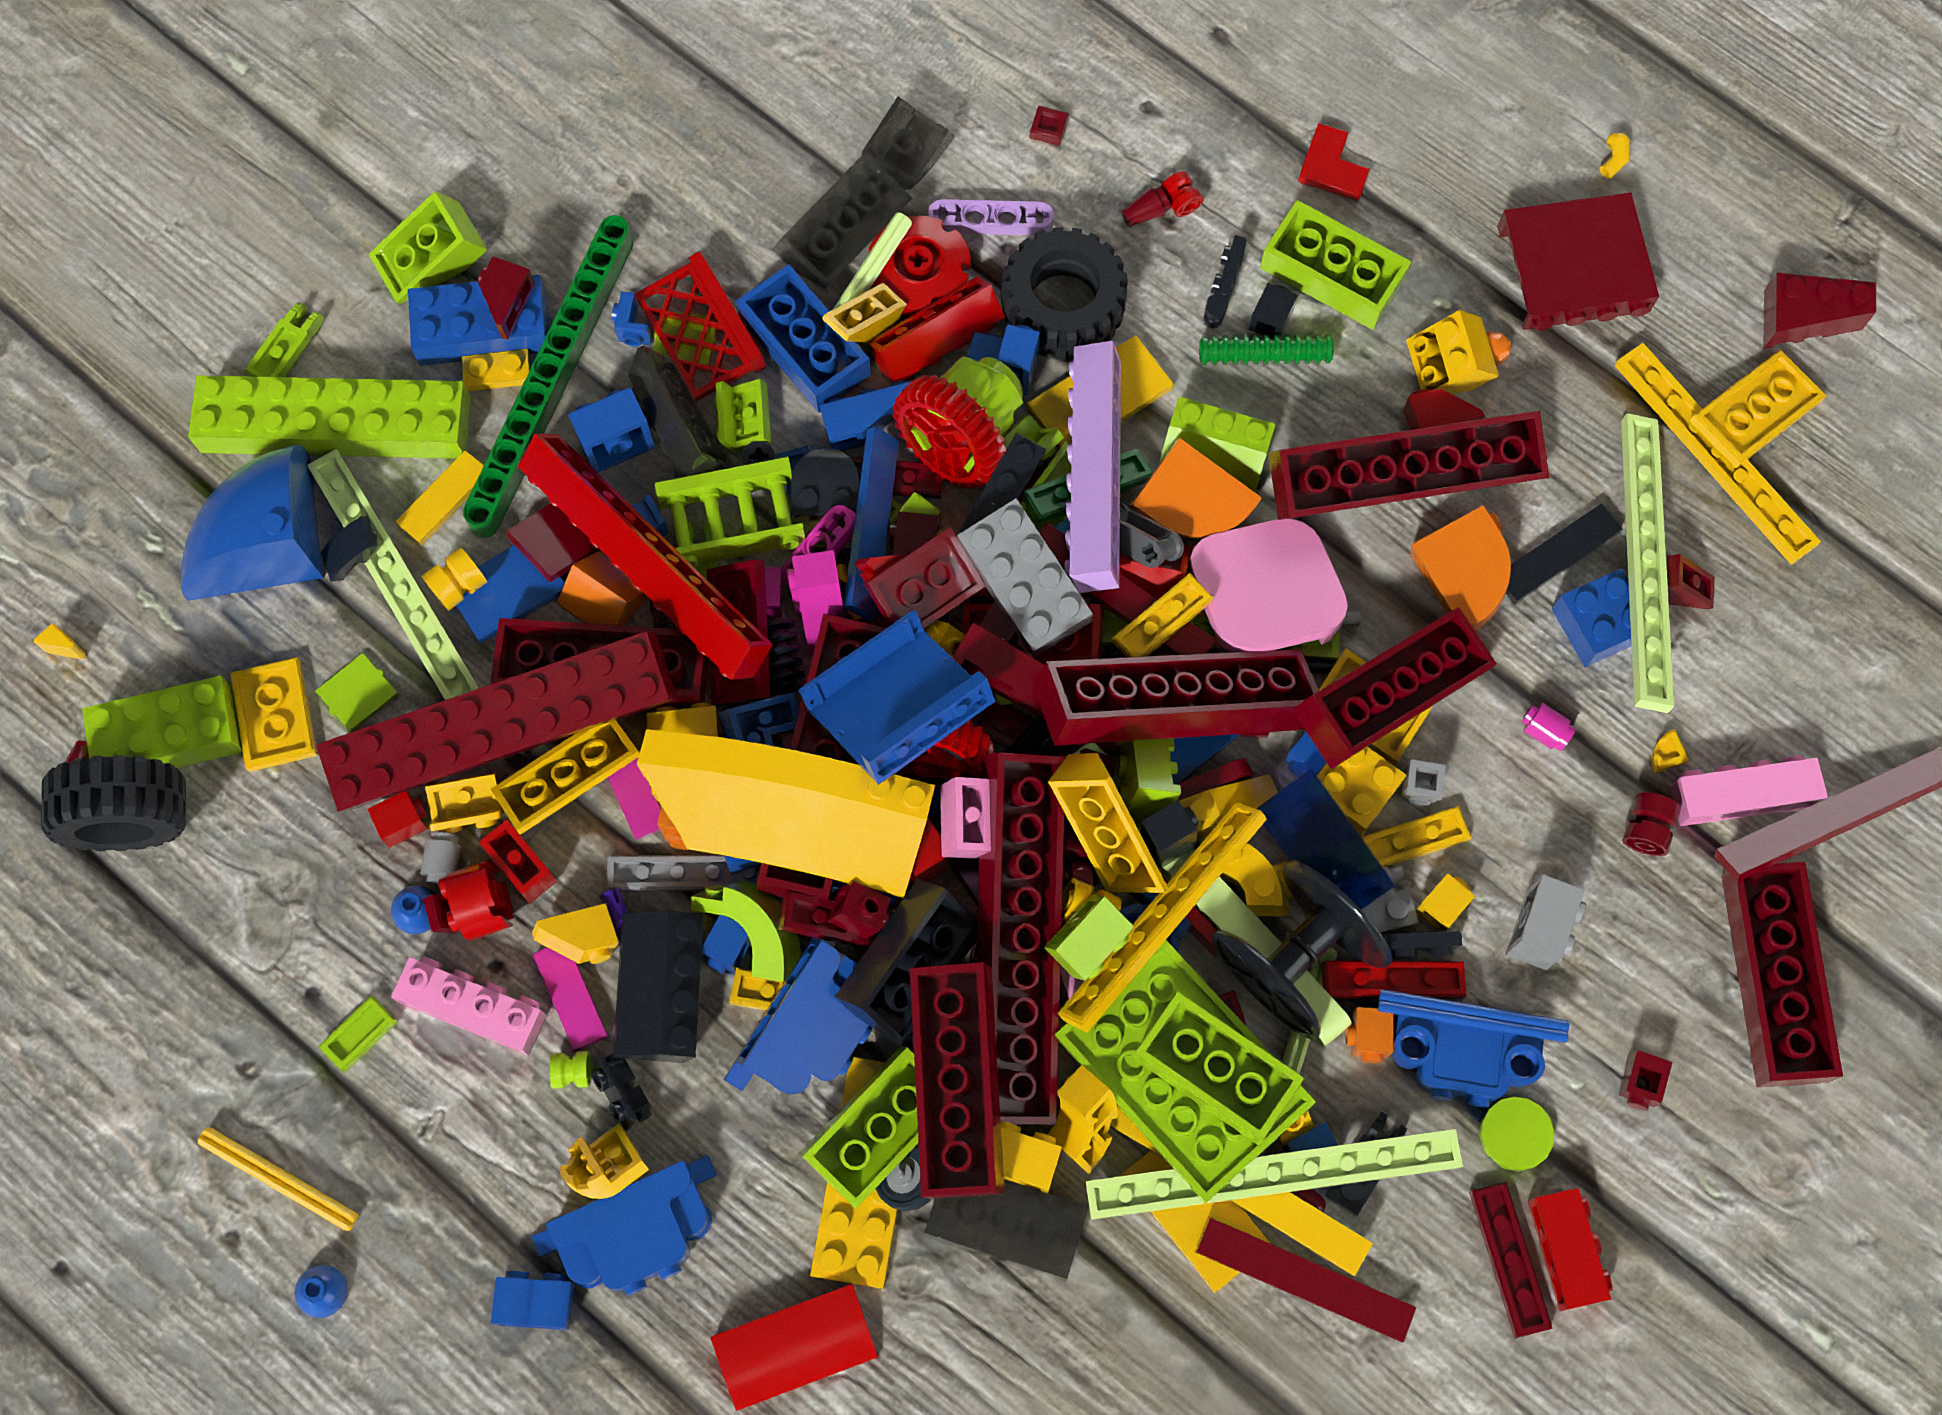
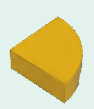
M1675 729L1670 730L1660 738L1654 746L1651 755V766L1654 774L1680 766L1689 761Z

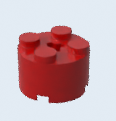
M490 859L448 873L446 877L439 879L440 891L443 897L448 900L451 910L446 913L448 924L453 932L460 930L463 937L469 941L513 926V923L508 921L514 918V910L505 881L499 883L496 880L494 874L500 871Z

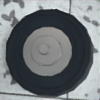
M916 1145L875 1188L881 1200L894 1209L903 1211L916 1210L931 1201L928 1198H921L919 1145Z

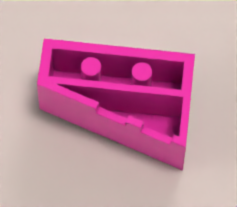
M834 550L792 556L794 569L787 570L795 614L802 613L809 656L814 654L823 614L845 618Z

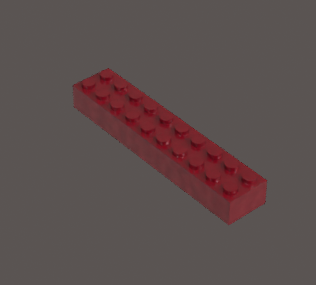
M645 631L316 744L337 811H348L678 698L656 632Z
M993 753L982 756V779H989L991 851L979 856L976 963L984 962L992 968L1001 1122L1004 1121L1011 1124H1056L1058 1039L1055 1034L1059 1030L1060 964L1044 946L1061 929L1064 811L1048 781L1066 757Z

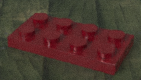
M753 559L706 569L707 580L768 639L765 560ZM769 653L754 677L735 680L723 676L719 672V667L710 659L713 706H725L770 698Z

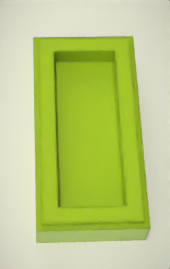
M371 995L318 1047L343 1073H346L398 1021Z

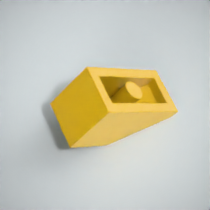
M606 903L538 920L532 932L535 941L578 964L590 961L591 964H598L610 959L619 943Z

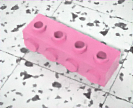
M423 956L421 961L409 957L391 998L399 1004L529 1056L547 1017L541 1009H538L540 1006L539 1002L520 995L518 1000L506 996L508 990L490 982L487 983L486 987L473 983L474 976L455 969L453 974L441 970L443 964L431 958Z

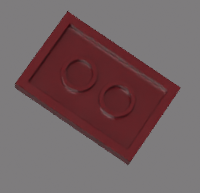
M945 527L863 583L889 626L912 610H915L923 629L986 586L951 527Z

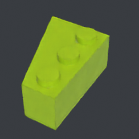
M1174 739L1116 742L1117 746H1121V755L1117 758L1115 770L1116 776L1121 777L1120 786H1118L1117 790L1134 823L1141 824L1142 820L1178 800L1181 794L1180 785H1174L1172 780V774H1177L1178 771L1177 762H1170V751L1173 752L1175 748Z

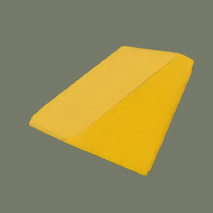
M51 623L34 639V643L47 653L82 660L86 657V652L55 624Z

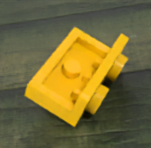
M497 772L427 784L425 790L432 818L430 823L431 831L441 830V832L452 834L461 831L463 825L475 823L476 828H484L497 824V819H500L505 813L490 790L499 784Z

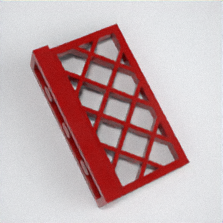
M700 251L688 257L690 263L635 293L636 300L696 402L715 392L717 382L723 381L729 384L752 370L757 374L767 368L762 354ZM689 275L692 277L694 284L691 294L675 291L678 281ZM698 290L700 291L702 296L697 295ZM656 293L666 295L662 310L648 307L645 300ZM673 297L688 300L684 315L669 312ZM694 302L709 306L706 320L690 316ZM654 315L660 316L658 322L655 319ZM713 316H715L718 322L712 321ZM666 318L682 321L677 336L662 331ZM688 323L703 326L699 341L684 337ZM710 328L724 331L725 335L721 345L705 342ZM669 341L675 342L673 348ZM729 342L733 348L727 347ZM681 344L697 347L692 362L678 358L677 355ZM703 349L719 352L714 367L699 363ZM725 354L738 356L743 363L733 370L721 368ZM684 367L690 368L689 373L686 372ZM696 370L712 373L710 382L696 389L693 384Z

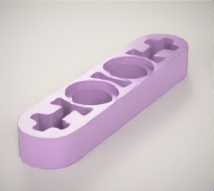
M941 199L933 202L928 210V217L939 219L940 212H946L943 230L946 232L957 230L960 234L1035 235V233L1045 230L1046 233L1050 232L1054 223V212L1051 206L1044 202ZM956 211L960 212V222H956ZM971 211H978L983 214L984 218L979 223H971L966 219V215ZM1003 212H1011L1016 216V220L1011 224H1004L999 221L998 216ZM1022 213H1026L1025 223H1021ZM1036 214H1042L1043 223H1036Z

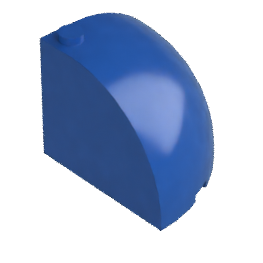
M298 444L280 448L249 461L228 476L205 501L193 521L183 551L181 590L188 601L323 578L313 477L307 466L311 463V458L302 445Z

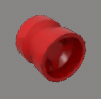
M1180 171L1171 175L1161 185L1168 200L1172 202L1171 208L1177 217L1191 214L1204 201L1200 191L1192 187V179L1186 171Z

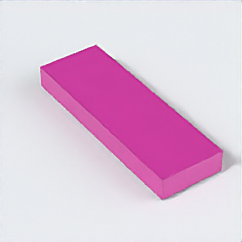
M638 758L608 777L635 840L660 830L657 824L660 807L651 794L648 780L637 766Z
M548 947L534 953L533 957L575 1052L608 1038V1034L577 963Z

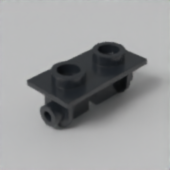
M613 1053L605 1059L603 1056H600L592 1068L593 1082L600 1092L604 1091L610 1102L609 1109L614 1120L617 1123H621L625 1131H628L636 1119L642 1122L652 1116L649 1110L652 1106L640 1085L627 1090L625 1085L635 1081L636 1078L625 1058H613Z

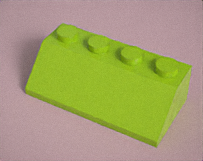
M900 1047L798 1153L855 1209L918 1144L914 1054L907 1047Z

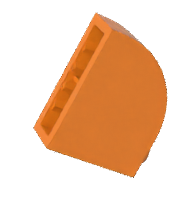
M1179 438L1173 443L1128 507L1175 531L1183 539L1197 540L1236 527L1250 515L1262 497Z
M1484 505L1411 544L1410 555L1446 614L1459 607L1475 632L1486 625L1499 610L1507 592L1511 573L1509 550L1500 532L1503 529L1501 522L1494 512L1488 513Z

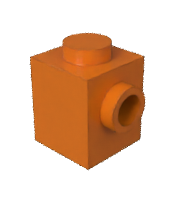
M1357 1007L1351 1013L1352 1024L1345 1030L1346 1046H1351V1056L1361 1057V1062L1382 1063L1383 1058H1388L1393 1053V1014L1377 1011L1378 1008Z

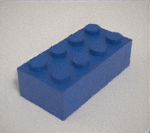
M789 264L736 300L738 314L743 324L818 413L820 412V405L825 404L832 398L842 397L871 376L869 357L856 342L845 341L822 319L829 310Z
M532 275L535 286L508 341L501 338L478 281L408 289L411 349L419 365L461 362L462 356L528 349L529 354L538 353L549 331L547 293L541 276Z

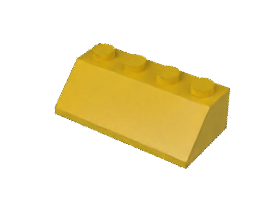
M614 720L572 735L490 790L518 833L522 835L636 760L640 753L618 722Z
M1098 753L1068 754L1048 783L1106 891L1165 893L1168 886Z

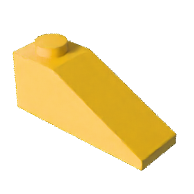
M882 283L824 314L822 319L845 341L869 342L894 327L907 304L887 285Z
M1270 774L1209 789L1180 801L1183 808L1189 806L1199 821V825L1196 826L1198 829L1196 841L1207 837L1236 802L1258 809L1263 814L1284 806Z

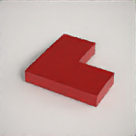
M1318 123L1298 182L1359 201L1370 168L1340 159L1349 132Z

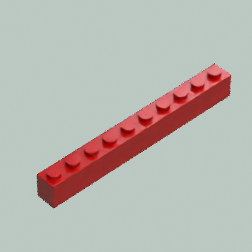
M534 434L518 465L528 476V481L534 486L539 487L548 496V501L560 508L569 517V522L575 527L580 528L589 537L590 543L596 548L601 549L610 558L611 564L617 569L622 570L632 580V585L638 590L643 591L653 601V606L665 613L675 623V628L687 635L697 645V650L709 657L719 667V672L723 676L731 680L754 677L773 644L559 434Z

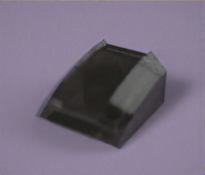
M897 96L862 150V157L869 172L900 192L912 189L921 181L939 160L955 135Z

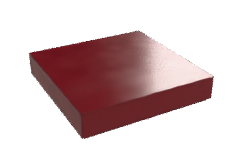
M552 504L547 505L508 529L506 535L549 583L570 571L573 564L598 551H602L590 543L589 537L580 528L575 527L569 522V517L560 508Z

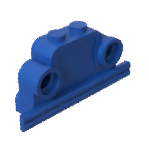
M813 937L723 1080L743 1091L752 1075L756 1074L779 1091L797 1094L807 1088L811 1080V1074L822 1081H830L839 1074H845L853 1061L851 1054L858 1043L863 1044L872 1031L871 1026L856 1017L834 997L858 963L833 948L836 942Z
M1380 989L1377 1011L1394 1014L1393 1053L1391 1054L1393 1060L1403 1068H1416L1415 1078L1417 1085L1422 1090L1430 1092L1431 1098L1436 1100L1453 1101V1097L1467 1099V1104L1489 1107V1103L1503 1096L1508 1091L1509 1086L1524 1087L1540 1079L1545 1070V1060L1542 1055L1544 1040L1567 1043L1568 1020Z
M709 1155L690 1164L683 1160L628 1185L611 1197L598 1199L546 1223L547 1230L531 1236L538 1255L541 1258L558 1250L568 1277L576 1285L591 1289L603 1283L614 1291H625L626 1296L644 1290L648 1287L646 1281L658 1275L661 1280L670 1278L682 1271L680 1265L684 1264L690 1256L688 1241L701 1239L711 1228L712 1215L709 1208L704 1204L697 1185L716 1177V1171Z

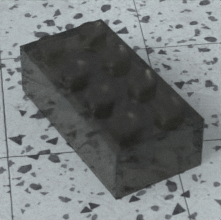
M1004 1179L1005 1194L936 1198L934 1200L924 1231L925 1237L1063 1282L1067 1281L1089 1206Z

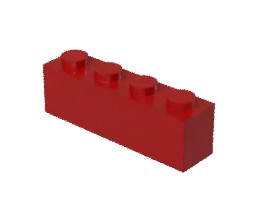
M976 276L867 344L882 375L892 383L903 380L909 381L917 371L938 363L942 356L953 349L956 350L966 346L969 340L973 338L974 332L985 333L992 330L997 322L1005 318V315L991 284Z

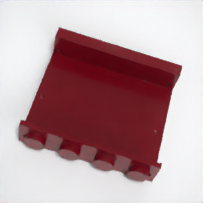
M1631 192L1503 211L1497 227L1500 237H1509L1528 313L1522 324L1523 330L1534 328L1537 331H1542L1554 325L1566 324L1568 326H1576L1589 320L1598 319L1605 322L1615 319L1617 316L1631 315L1632 317H1639L1651 312L1659 298V293Z

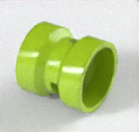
M577 1051L573 1059L571 1055H566L564 1052L551 1053L550 1083L552 1089H564L567 1085H571L572 1081L578 1088L590 1087L592 1064L589 1051Z

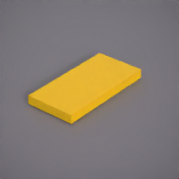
M1136 335L1116 347L1121 359V422L1174 388L1173 382ZM1070 376L1027 403V408L1043 429L1057 427L1064 436L1056 445L1058 449L1061 448L1065 441L1072 444V436L1068 428V416L1073 415V408L1070 406L1068 396L1069 388H1073V381Z
M1779 349L1695 413L1689 421L1735 468H1738L1821 403L1827 395Z
M1149 1151L1124 1171L1121 1176L1173 1168L1166 1160ZM1231 1200L1150 1212L1214 1294L1240 1272L1194 1253L1208 1218L1215 1219L1270 1243L1244 1209Z

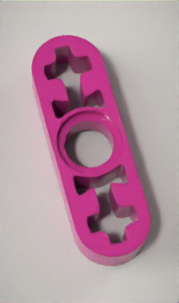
M842 505L832 507L784 562L781 568L783 582L789 586L787 570L794 569L792 556L814 553V546L821 539H825L827 543L826 551L834 550L836 557L853 537L856 512ZM840 517H844V522L846 523L843 528L840 527L841 524L838 521ZM828 530L832 532V535L836 536L835 539L826 534Z

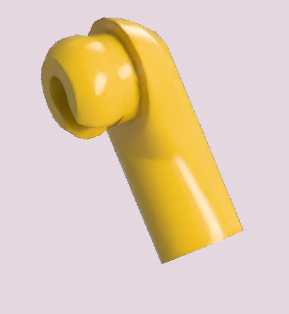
M1614 132L1607 138L1606 143L1609 144L1607 147L1612 150V156L1599 168L1602 176L1607 179H1611L1630 161V139L1623 132Z

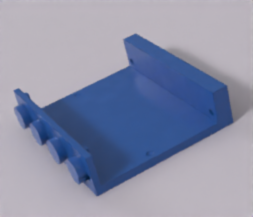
M915 610L897 620L894 624L799 689L808 712L878 785L995 702L987 678L979 671L971 676L923 630Z

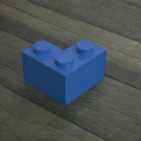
M1007 325L1003 338L991 332L983 334L974 332L968 357L976 361L984 357H991L1001 361L1019 379L1023 388V395L1029 396L1038 364L1040 332L1034 331L1025 325Z
M794 692L731 708L719 713L718 716L724 738L774 746L771 736L794 730L799 709Z

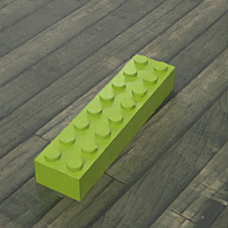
M196 375L188 438L200 453L266 454L280 448L299 444L311 456H324L337 449L341 456L457 459L467 448L471 397L463 381Z

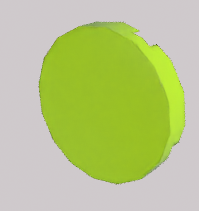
M1510 1097L1498 1101L1487 1110L1480 1122L1479 1138L1483 1151L1497 1165L1506 1170L1520 1172L1536 1167L1548 1157L1554 1144V1128L1550 1117L1540 1105L1527 1098Z

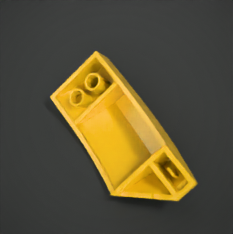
M646 729L637 761L638 768L654 790L656 798L669 820L671 819L679 832L687 850L760 862L845 883L855 881L875 891L902 898L905 896L927 821L935 785L895 774L878 785L860 765L753 742Z

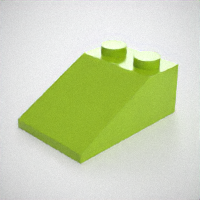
M434 191L368 255L396 303L402 304L408 301V289L437 286L465 271L488 249L461 204L448 196Z

